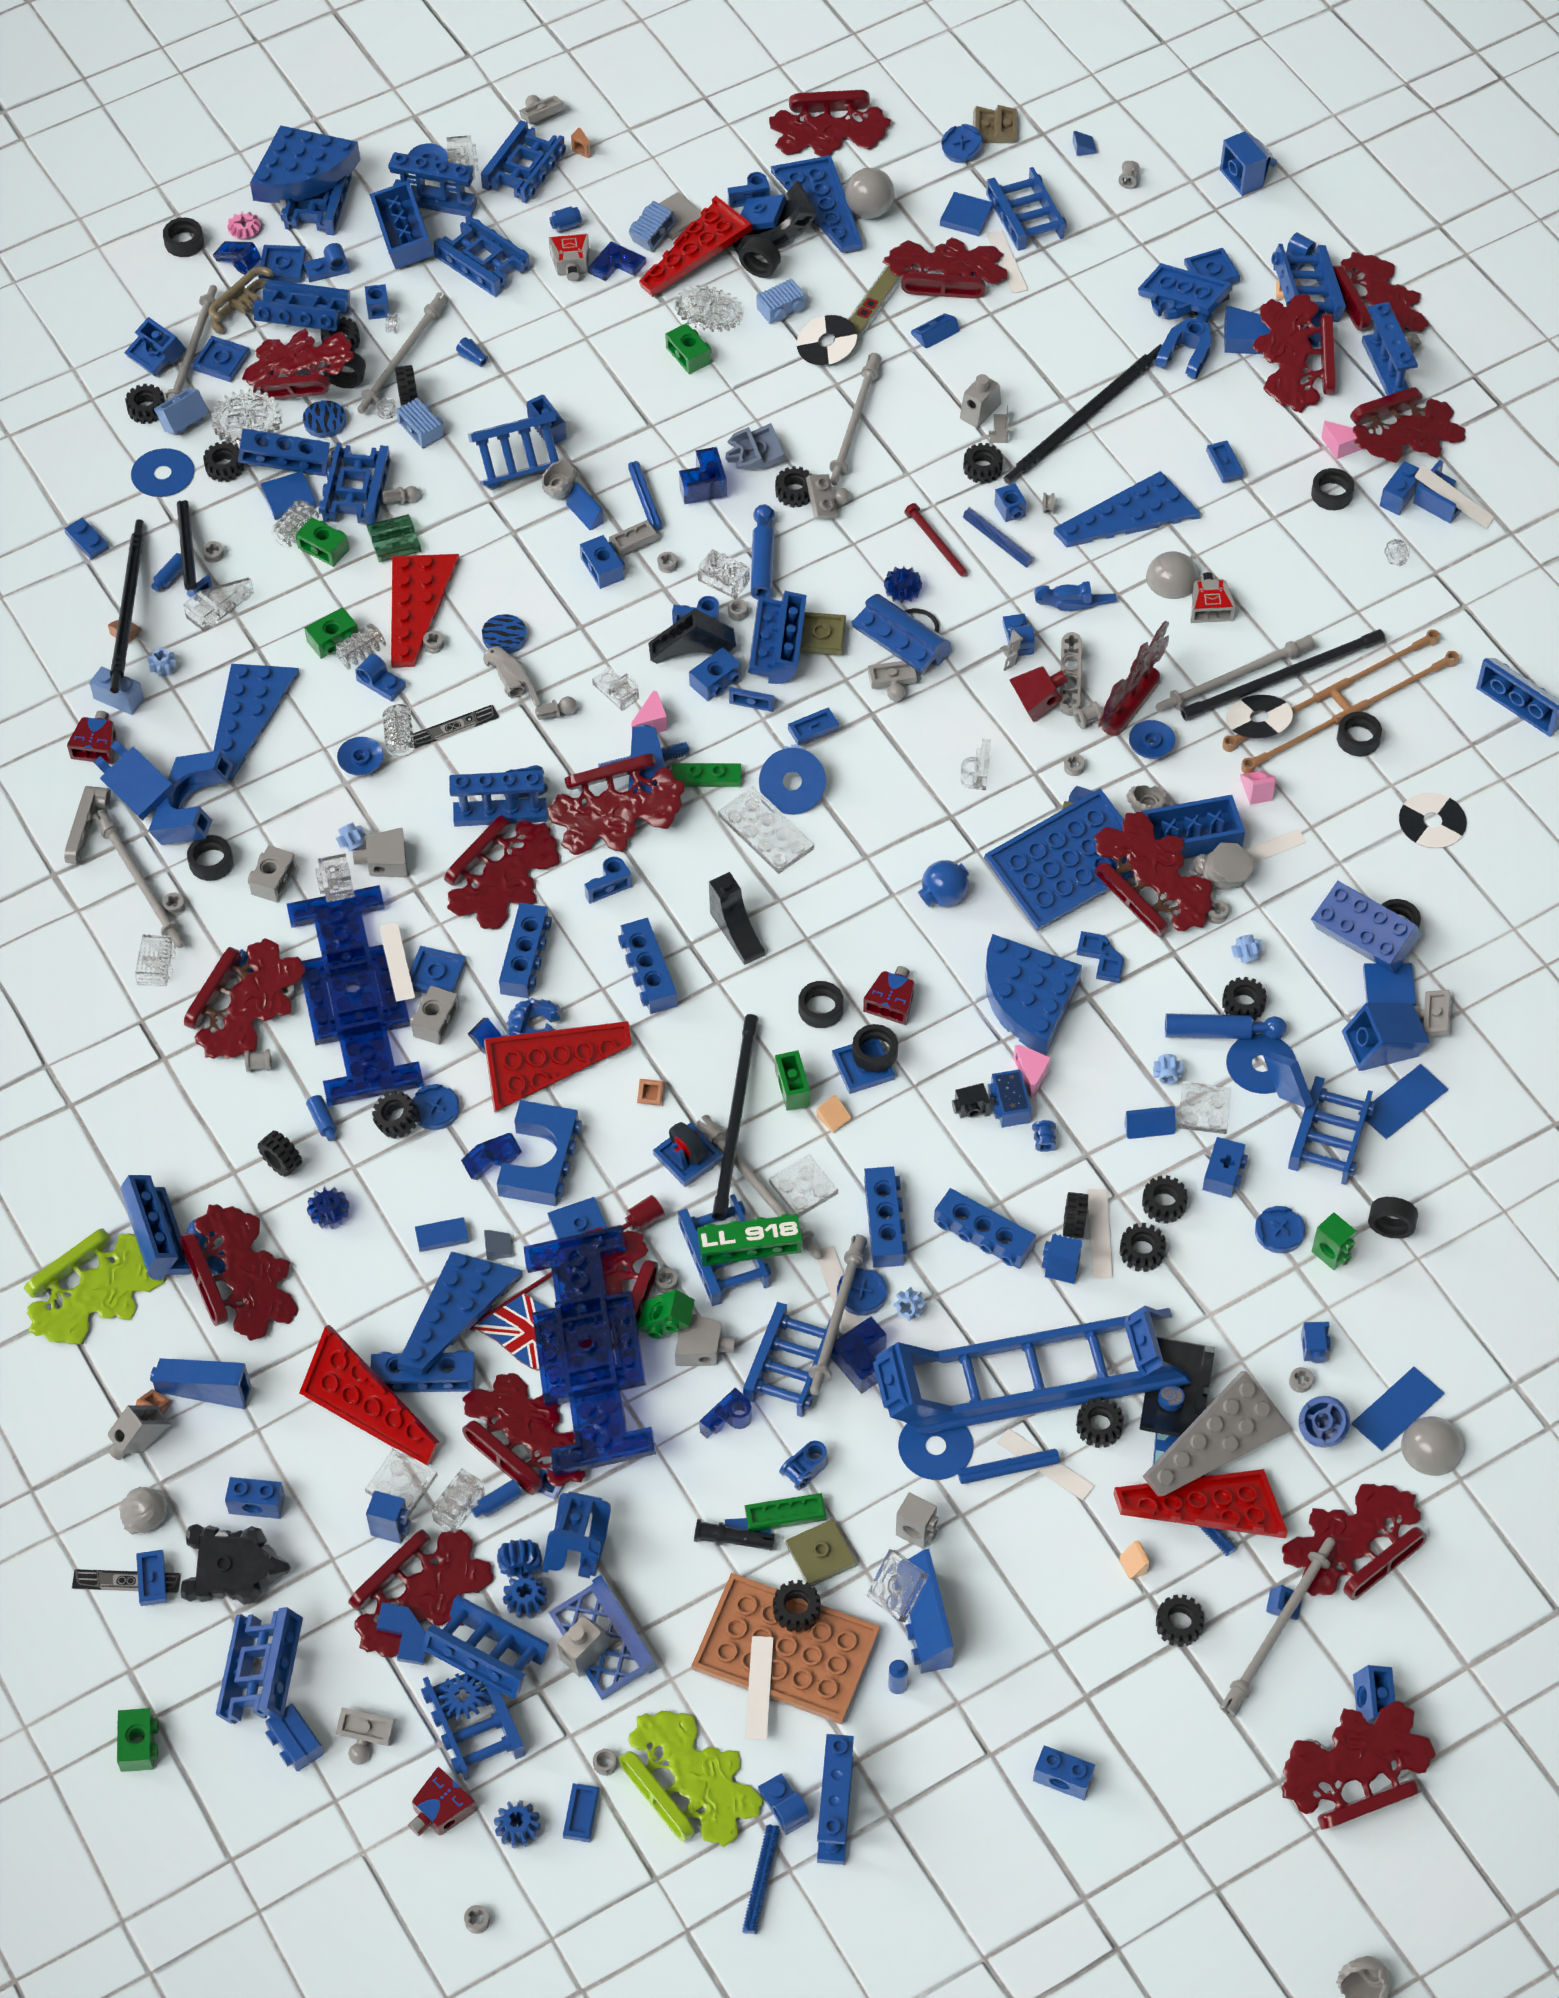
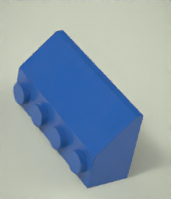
M1485 658L1483 660L1476 689L1551 737L1559 729V699L1498 659Z
M924 1549L897 1565V1575L893 1576L896 1592L901 1591L902 1600H899L901 1615L907 1616L908 1624L905 1625L908 1641L913 1640L914 1649H911L913 1664L919 1665L921 1674L951 1668L954 1649L930 1550Z

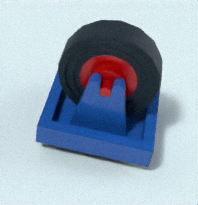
M679 1122L669 1129L670 1138L653 1149V1155L684 1187L723 1158V1154L691 1122L687 1125Z

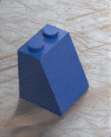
M1365 1003L1341 1031L1358 1071L1418 1057L1430 1044L1413 1003Z

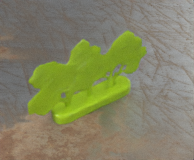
M104 1228L98 1229L34 1275L25 1284L24 1290L31 1298L39 1297L51 1289V1296L48 1301L32 1302L27 1307V1315L32 1321L29 1332L35 1336L44 1335L49 1342L81 1344L89 1331L88 1318L90 1313L97 1312L101 1318L118 1316L120 1319L131 1320L137 1306L132 1298L133 1291L150 1292L165 1282V1277L162 1281L148 1276L135 1235L122 1233L117 1238L115 1249L112 1252H103L102 1250L110 1243L111 1237ZM97 1255L99 1261L97 1268L83 1271L80 1266ZM113 1257L115 1262L111 1263L107 1258ZM75 1271L80 1277L79 1285L73 1289H62L58 1282ZM64 1292L71 1293V1296L65 1297ZM57 1294H60L63 1299V1305L59 1309L55 1306V1300L59 1298ZM49 1303L51 1304V1310L46 1308V1305Z
M661 1710L654 1716L648 1713L637 1716V1728L629 1733L628 1742L631 1747L637 1750L647 1751L648 1764L644 1765L634 1752L627 1751L618 1758L625 1774L681 1842H685L693 1836L694 1828L688 1817L699 1818L701 1822V1837L703 1840L711 1843L718 1842L721 1846L725 1847L738 1837L736 1818H757L760 1814V1807L763 1804L762 1797L750 1785H742L732 1781L733 1775L740 1769L739 1751L726 1750L725 1752H720L718 1748L706 1747L701 1752L694 1749V1741L698 1730L695 1717L691 1714H675L671 1711ZM649 1743L653 1744L651 1750H649L647 1747ZM657 1746H661L663 1748V1756L656 1762L655 1759L658 1757L654 1753ZM664 1760L670 1762L669 1765H665V1766L662 1765L661 1763H662ZM657 1768L668 1769L674 1775V1784L664 1789L652 1775L653 1771ZM673 1792H678L689 1799L690 1803L684 1812L669 1796ZM701 1807L705 1808V1812L698 1813L696 1811Z

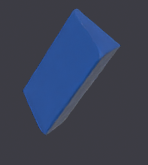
M944 313L910 332L924 348H929L958 333L960 329L956 317Z
M576 482L567 498L566 505L589 530H593L604 522L603 509Z
M729 687L730 704L774 712L777 698L774 695Z
M1175 1106L1126 1111L1124 1126L1127 1138L1136 1139L1175 1134Z

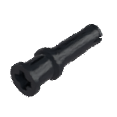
M697 1518L694 1542L699 1540L715 1542L716 1546L729 1543L770 1551L773 1550L775 1534L726 1527L724 1522L714 1524L702 1522L700 1518Z

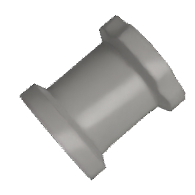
M1123 162L1122 174L1118 179L1122 187L1129 189L1137 184L1136 175L1140 172L1137 162Z
M1095 701L1085 708L1074 709L1073 714L1077 725L1080 728H1085L1086 724L1095 720L1099 721L1103 712L1098 702Z
M266 1049L265 1052L250 1053L249 1050L245 1051L246 1072H251V1070L255 1069L271 1071L270 1049Z

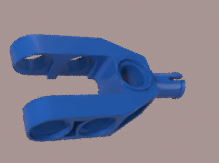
M1198 313L1196 319L1188 317L1171 328L1158 352L1155 366L1164 369L1168 361L1172 360L1176 346L1184 344L1189 348L1195 349L1185 374H1187V377L1197 379L1210 355L1211 335L1208 321L1212 317V313L1209 316Z

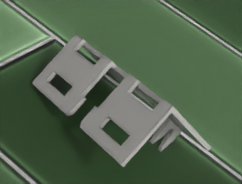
M1008 405L1006 414H994L995 434L994 430L992 433L989 430L990 443H1008Z
M1014 629L1012 630L1009 648L1006 645L1000 648H1004L1003 654L1007 657L1004 671L1016 665V659L1019 655L1017 652L1023 639Z

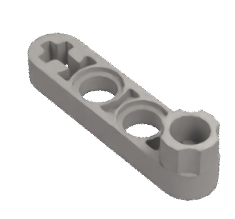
M1075 632L1065 634L1061 640V670L1067 680H1075L1077 682L1076 687L1071 689L1065 687V684L1060 686V695L1062 697L1060 708L1062 713L1067 716H1074V709H1081L1083 647L1080 635ZM1070 646H1074V652H1070ZM1068 660L1078 662L1074 668L1066 667L1065 663ZM1068 695L1072 696L1073 699L1072 708L1067 706L1069 701Z
M85 786L65 848L64 859L66 863H80L96 809L109 808L111 801V790L109 788Z

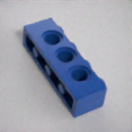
M242 428L238 463L294 472L303 471V473L325 476L330 442Z
M519 903L499 978L500 994L529 999L530 991L535 990L537 981L535 972L540 970L542 962L540 952L546 948L547 936H545L546 930L550 931L552 917L548 916L547 906Z
M648 917L620 925L621 935H618V941L621 949H626L625 959L628 968H633L634 973H632L634 984L636 987L640 986L642 991L639 995L643 1007L647 1006L650 1014L677 1007V992Z
M894 1166L864 1168V1186L873 1268L903 1266V1256H908L907 1241H902L901 1235L905 1234V1220L899 1217V1212H903L902 1197H897V1191L901 1190L900 1176H895ZM885 1193L888 1194V1196L883 1197L879 1194ZM888 1215L890 1218H882L881 1216ZM885 1237H891V1238H893V1239H892V1240H885V1239H883V1238H885Z
M952 1188L947 1191L934 1210V1222L941 1229L949 1230L957 1234L961 1240L977 1245L984 1253L995 1255L1008 1266L1020 1269L1035 1248L1036 1234ZM958 1217H965V1218H967V1219H966V1220H960V1219H958ZM984 1228V1229H987L988 1231H987V1232H982V1231H979V1229ZM1006 1240V1241H1009L1010 1243H1008V1244H1003V1243H1001L1000 1241Z
M458 1350L453 1353L442 1352V1357L422 1376L403 1370L399 1373L392 1372L398 1369V1361L402 1353L380 1352L378 1354H371L370 1368L394 1393L467 1392L475 1389L476 1363L474 1352ZM446 1368H454L451 1372H444Z

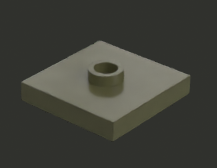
M805 612L800 652L842 655L846 615Z
M833 1519L786 1540V1546L805 1582L810 1583L811 1587L856 1566V1561Z

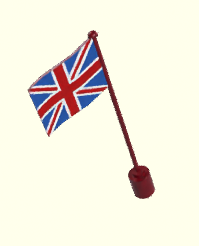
M650 1195L626 1211L627 1217H625L626 1223L609 1234L610 1238H613L628 1227L631 1230L636 1229L640 1232L665 1216L658 1200L653 1195ZM582 1253L577 1254L482 1316L469 1330L474 1331L476 1329L495 1340L519 1362L536 1371L566 1353V1350L560 1348L557 1343V1337L552 1334L548 1325L557 1315L526 1294L556 1275L565 1266L583 1257Z

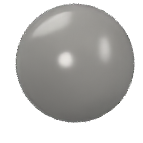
M868 167L858 170L850 177L845 189V198L849 208L856 215L872 219L884 215L891 208L895 198V188L891 178L884 171Z
M1177 551L1165 552L1155 557L1146 572V582L1149 588L1155 594L1167 599H1180L1189 596L1193 592L1194 582L1199 580V571L1195 562L1186 554Z
M1428 1416L1414 1421L1405 1430L1401 1440L1402 1454L1407 1463L1413 1469L1425 1475H1445L1453 1471L1460 1464L1463 1457L1464 1445L1460 1432L1451 1422L1440 1417Z

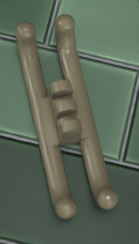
M262 266L253 268L211 304L209 315L212 318V329L216 333L222 334L224 332V327L219 323L234 309L246 314L248 308H253V302L260 300L253 293L258 288L265 287L267 278L257 279L246 288L245 286L259 275L272 277L274 274L273 270ZM228 301V304L217 313L218 309Z

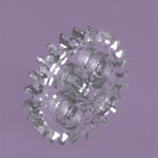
M697 285L696 289L689 286L688 290L683 289L676 296L675 310L677 315L681 316V320H688L687 324H695V328L701 326L704 331L707 328H710L712 332H714V329H718L720 332H722L723 328L727 331H730V327L735 329L736 325H740L744 314V307L741 306L742 302L737 301V297H731V293L725 294L723 289L717 291L716 287L709 289L707 285L704 288Z
M250 388L247 393L240 389V394L232 392V397L225 395V402L218 400V407H213L214 413H211V422L215 435L219 436L220 441L225 439L226 444L233 442V445L237 446L241 441L242 428L276 433L275 430H280V424H282V412L279 403L275 402L274 397L269 398L267 392L261 395L259 389L255 393H252Z

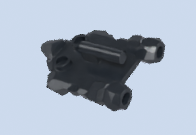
M199 1524L191 1525L186 1531V1544L194 1549H198L196 1577H190L182 1581L181 1598L189 1602L196 1599L206 1602L211 1601L213 1596L217 1599L228 1596L233 1600H238L243 1605L255 1603L262 1593L261 1588H266L274 1579L288 1574L291 1567L289 1562L276 1555L272 1547L264 1545L267 1539L260 1528L250 1526L244 1531L231 1532L229 1530L220 1531L219 1528L211 1525L205 1528Z

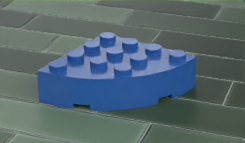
M280 125L250 181L253 201L265 203H280V200L292 199L293 202L301 201L332 189L338 185L337 181L344 176L347 178L360 162L358 142Z
M992 934L987 948L985 983L987 998L993 1013L1008 1032L1010 1031L1019 1038V1042L1029 1049L1047 1055L1081 981L1082 965Z

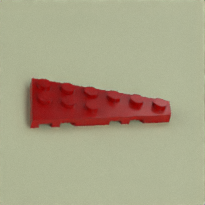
M331 1325L325 1326L299 1394L424 1466L430 1465L440 1441Z
M1264 1469L1199 1477L1164 1496H1157L1148 1483L1115 1487L1113 1492L1120 1515L1286 1538L1288 1533Z

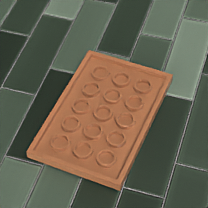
M731 1573L691 1665L692 1670L748 1690L752 1636L773 1637L770 1699L842 1725L879 1635L880 1626L821 1605L820 1617L816 1620L814 1626H809V1630L805 1631L802 1628L801 1632L796 1633V1629H792V1632L787 1631L786 1626L784 1628L779 1626V1621L776 1622L773 1614V1598L777 1589ZM793 1598L786 1603L785 1607L790 1613L801 1614L808 1609V1604L803 1599Z

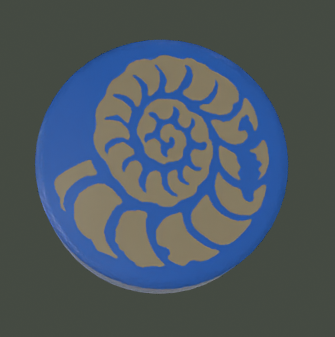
M1175 1385L1164 1386L1159 1392L1158 1403L1167 1411H1177L1184 1404V1392Z

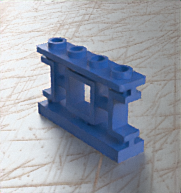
M520 120L482 170V188L497 190L503 184L514 188V197L519 198L520 196L522 202L527 203L530 197L535 195L539 185L544 183L550 170L555 168L559 158L564 156L566 152L564 136L559 135L557 138L556 135H553L549 141L536 137L534 127L528 129V122ZM521 157L533 161L529 168L516 163Z
M393 153L388 169L390 173L400 174V180L396 179L393 186L408 180L411 184H416L411 185L419 208L465 217L473 215L477 205V197H475V194L465 192V187L470 188L473 181V167L403 153ZM425 179L440 182V187L425 185Z
M352 173L347 178L344 176L337 181L338 185L324 192L323 199L308 198L294 202L292 199H287L285 201V208L281 210V221H284L285 229L290 230L291 225L293 228H297L299 221L316 223L317 231H322L323 228L326 235L334 236L352 179Z
M468 215L465 217L466 223H460L461 234L452 241L444 236L442 239L437 238L433 242L435 257L496 298L501 293V286L505 287L507 285L505 276L512 269L520 273L530 269L529 255L525 250L515 246L510 240L497 234L495 230L482 224L480 220ZM474 236L478 238L474 242H471ZM464 246L465 249L462 252H460L459 249H461ZM483 248L491 253L484 261L475 256ZM504 256L508 258L505 262H501ZM495 267L496 269L491 273L489 270Z
M267 279L265 289H263V300H255L253 302L254 320L336 331L340 323V312L348 313L350 310V290Z
M337 442L335 450L331 451L332 465L327 468L328 481L327 484L324 483L323 485L324 498L323 501H319L318 510L319 514H322L324 522H328L329 518L332 521H336L338 513L356 514L358 523L366 521L367 527L376 528L382 501L381 493L385 488L391 462L389 446L380 445L379 451L372 447L370 456L352 454L350 445L342 448V443ZM343 458H344V464H345V466H354V467H353V468L341 467ZM362 467L375 468L373 477L371 469H362ZM346 479L364 481L363 488H344ZM335 491L337 499H344L346 501H334ZM355 501H366V509L364 510V503H357Z
M288 1607L279 1608L278 1611H273L271 1624L261 1625L262 1620L253 1614L248 1615V1617L243 1614L236 1615L217 1703V1716L230 1724H234L242 1720L244 1708L254 1707L253 1713L262 1719L267 1718V1716L274 1720L283 1719L303 1622L302 1616ZM270 1636H273L272 1644H268ZM255 1638H258L257 1644L255 1646H252L253 1640ZM264 1657L261 1674L251 1675L254 1658ZM263 1686L262 1693L257 1694L258 1688ZM243 1688H247L246 1696H242Z

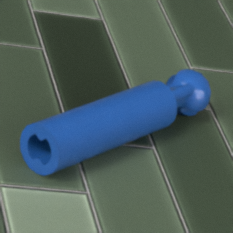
M766 504L759 505L753 513L757 527L753 529L751 596L757 600L759 596L771 598L773 595L774 530L770 527V524L775 518V513Z
M1166 1013L1164 1030L1165 1038L1251 1039L1254 1033H1264L1271 1039H1280L1287 1031V1024L1282 1018L1272 1016L1265 1022H1254L1251 1015Z

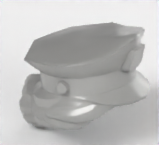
M1220 843L1208 855L1200 854L1197 856L1192 866L1196 874L1210 880L1212 887L1219 890L1240 887L1254 871L1252 855L1245 851L1238 843Z

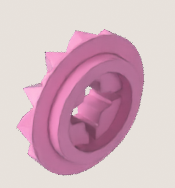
M241 212L240 215L234 214L233 218L228 219L227 228L233 237L247 239L255 236L260 231L261 222L257 215H252L251 212L247 214ZM242 222H246L245 228H243Z

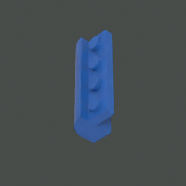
M784 591L781 601L759 596L748 673L768 677V683L770 684L785 683L794 677L798 667L807 595Z
M874 594L865 601L866 607L851 622L853 628L921 674L931 663L939 666L952 652L950 641L880 594Z
M128 1175L121 1185L120 1192L148 1276L151 1279L162 1281L166 1275H188L191 1270L183 1254L180 1242L181 1234L165 1187H155L151 1175Z

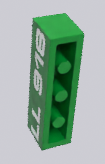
M782 1214L773 1218L758 1217L750 1221H731L728 1224L721 1225L707 1224L697 1228L702 1266L802 1253V1237L798 1214Z

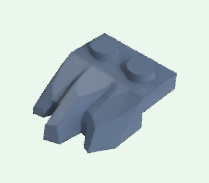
M771 423L752 432L747 427L734 433L727 441L734 448L726 452L725 459L727 462H736L737 469H767L787 460Z

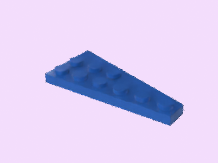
M831 155L771 166V173L787 191H789L795 181H800L817 212L813 221L841 253L862 249V241L851 210L846 202L845 193Z
M1159 471L1054 527L1053 534L1067 548L1090 543L1093 539L1100 537L1109 539L1113 538L1114 534L1123 532L1127 535L1159 528V525L1172 522V524H1177L1187 518L1192 520L1200 519V512Z
M231 664L213 750L221 751L233 764L228 780L235 778L246 760L245 756L248 751L255 746L258 735L264 731L275 714L283 695L287 694L290 690V684L293 679H296L300 674L299 668Z
M451 1251L400 1356L398 1369L422 1376L442 1357V1352L449 1345L453 1346L458 1341V1337L465 1330L468 1331L492 1307V1303L500 1295L504 1296L508 1292V1287L514 1281L518 1282L522 1278L523 1270Z

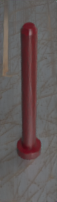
M916 503L908 505L904 514L908 518L915 520L961 577H965L967 570L919 513L920 507Z

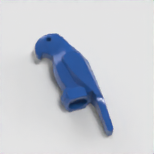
M1089 581L1082 582L1079 586L1066 584L1057 586L1054 589H1050L1049 586H1038L1034 589L1036 603L1049 605L1061 611L1093 608L1094 606L1117 601L1115 593L1092 594Z

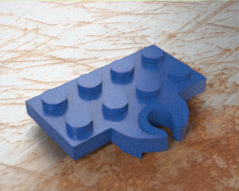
M1160 263L1140 285L1138 294L1139 296L1151 299L1153 312L1158 317L1162 316L1164 310H1166L1164 312L1165 319L1169 320L1183 317L1190 311L1209 316L1232 291V284Z

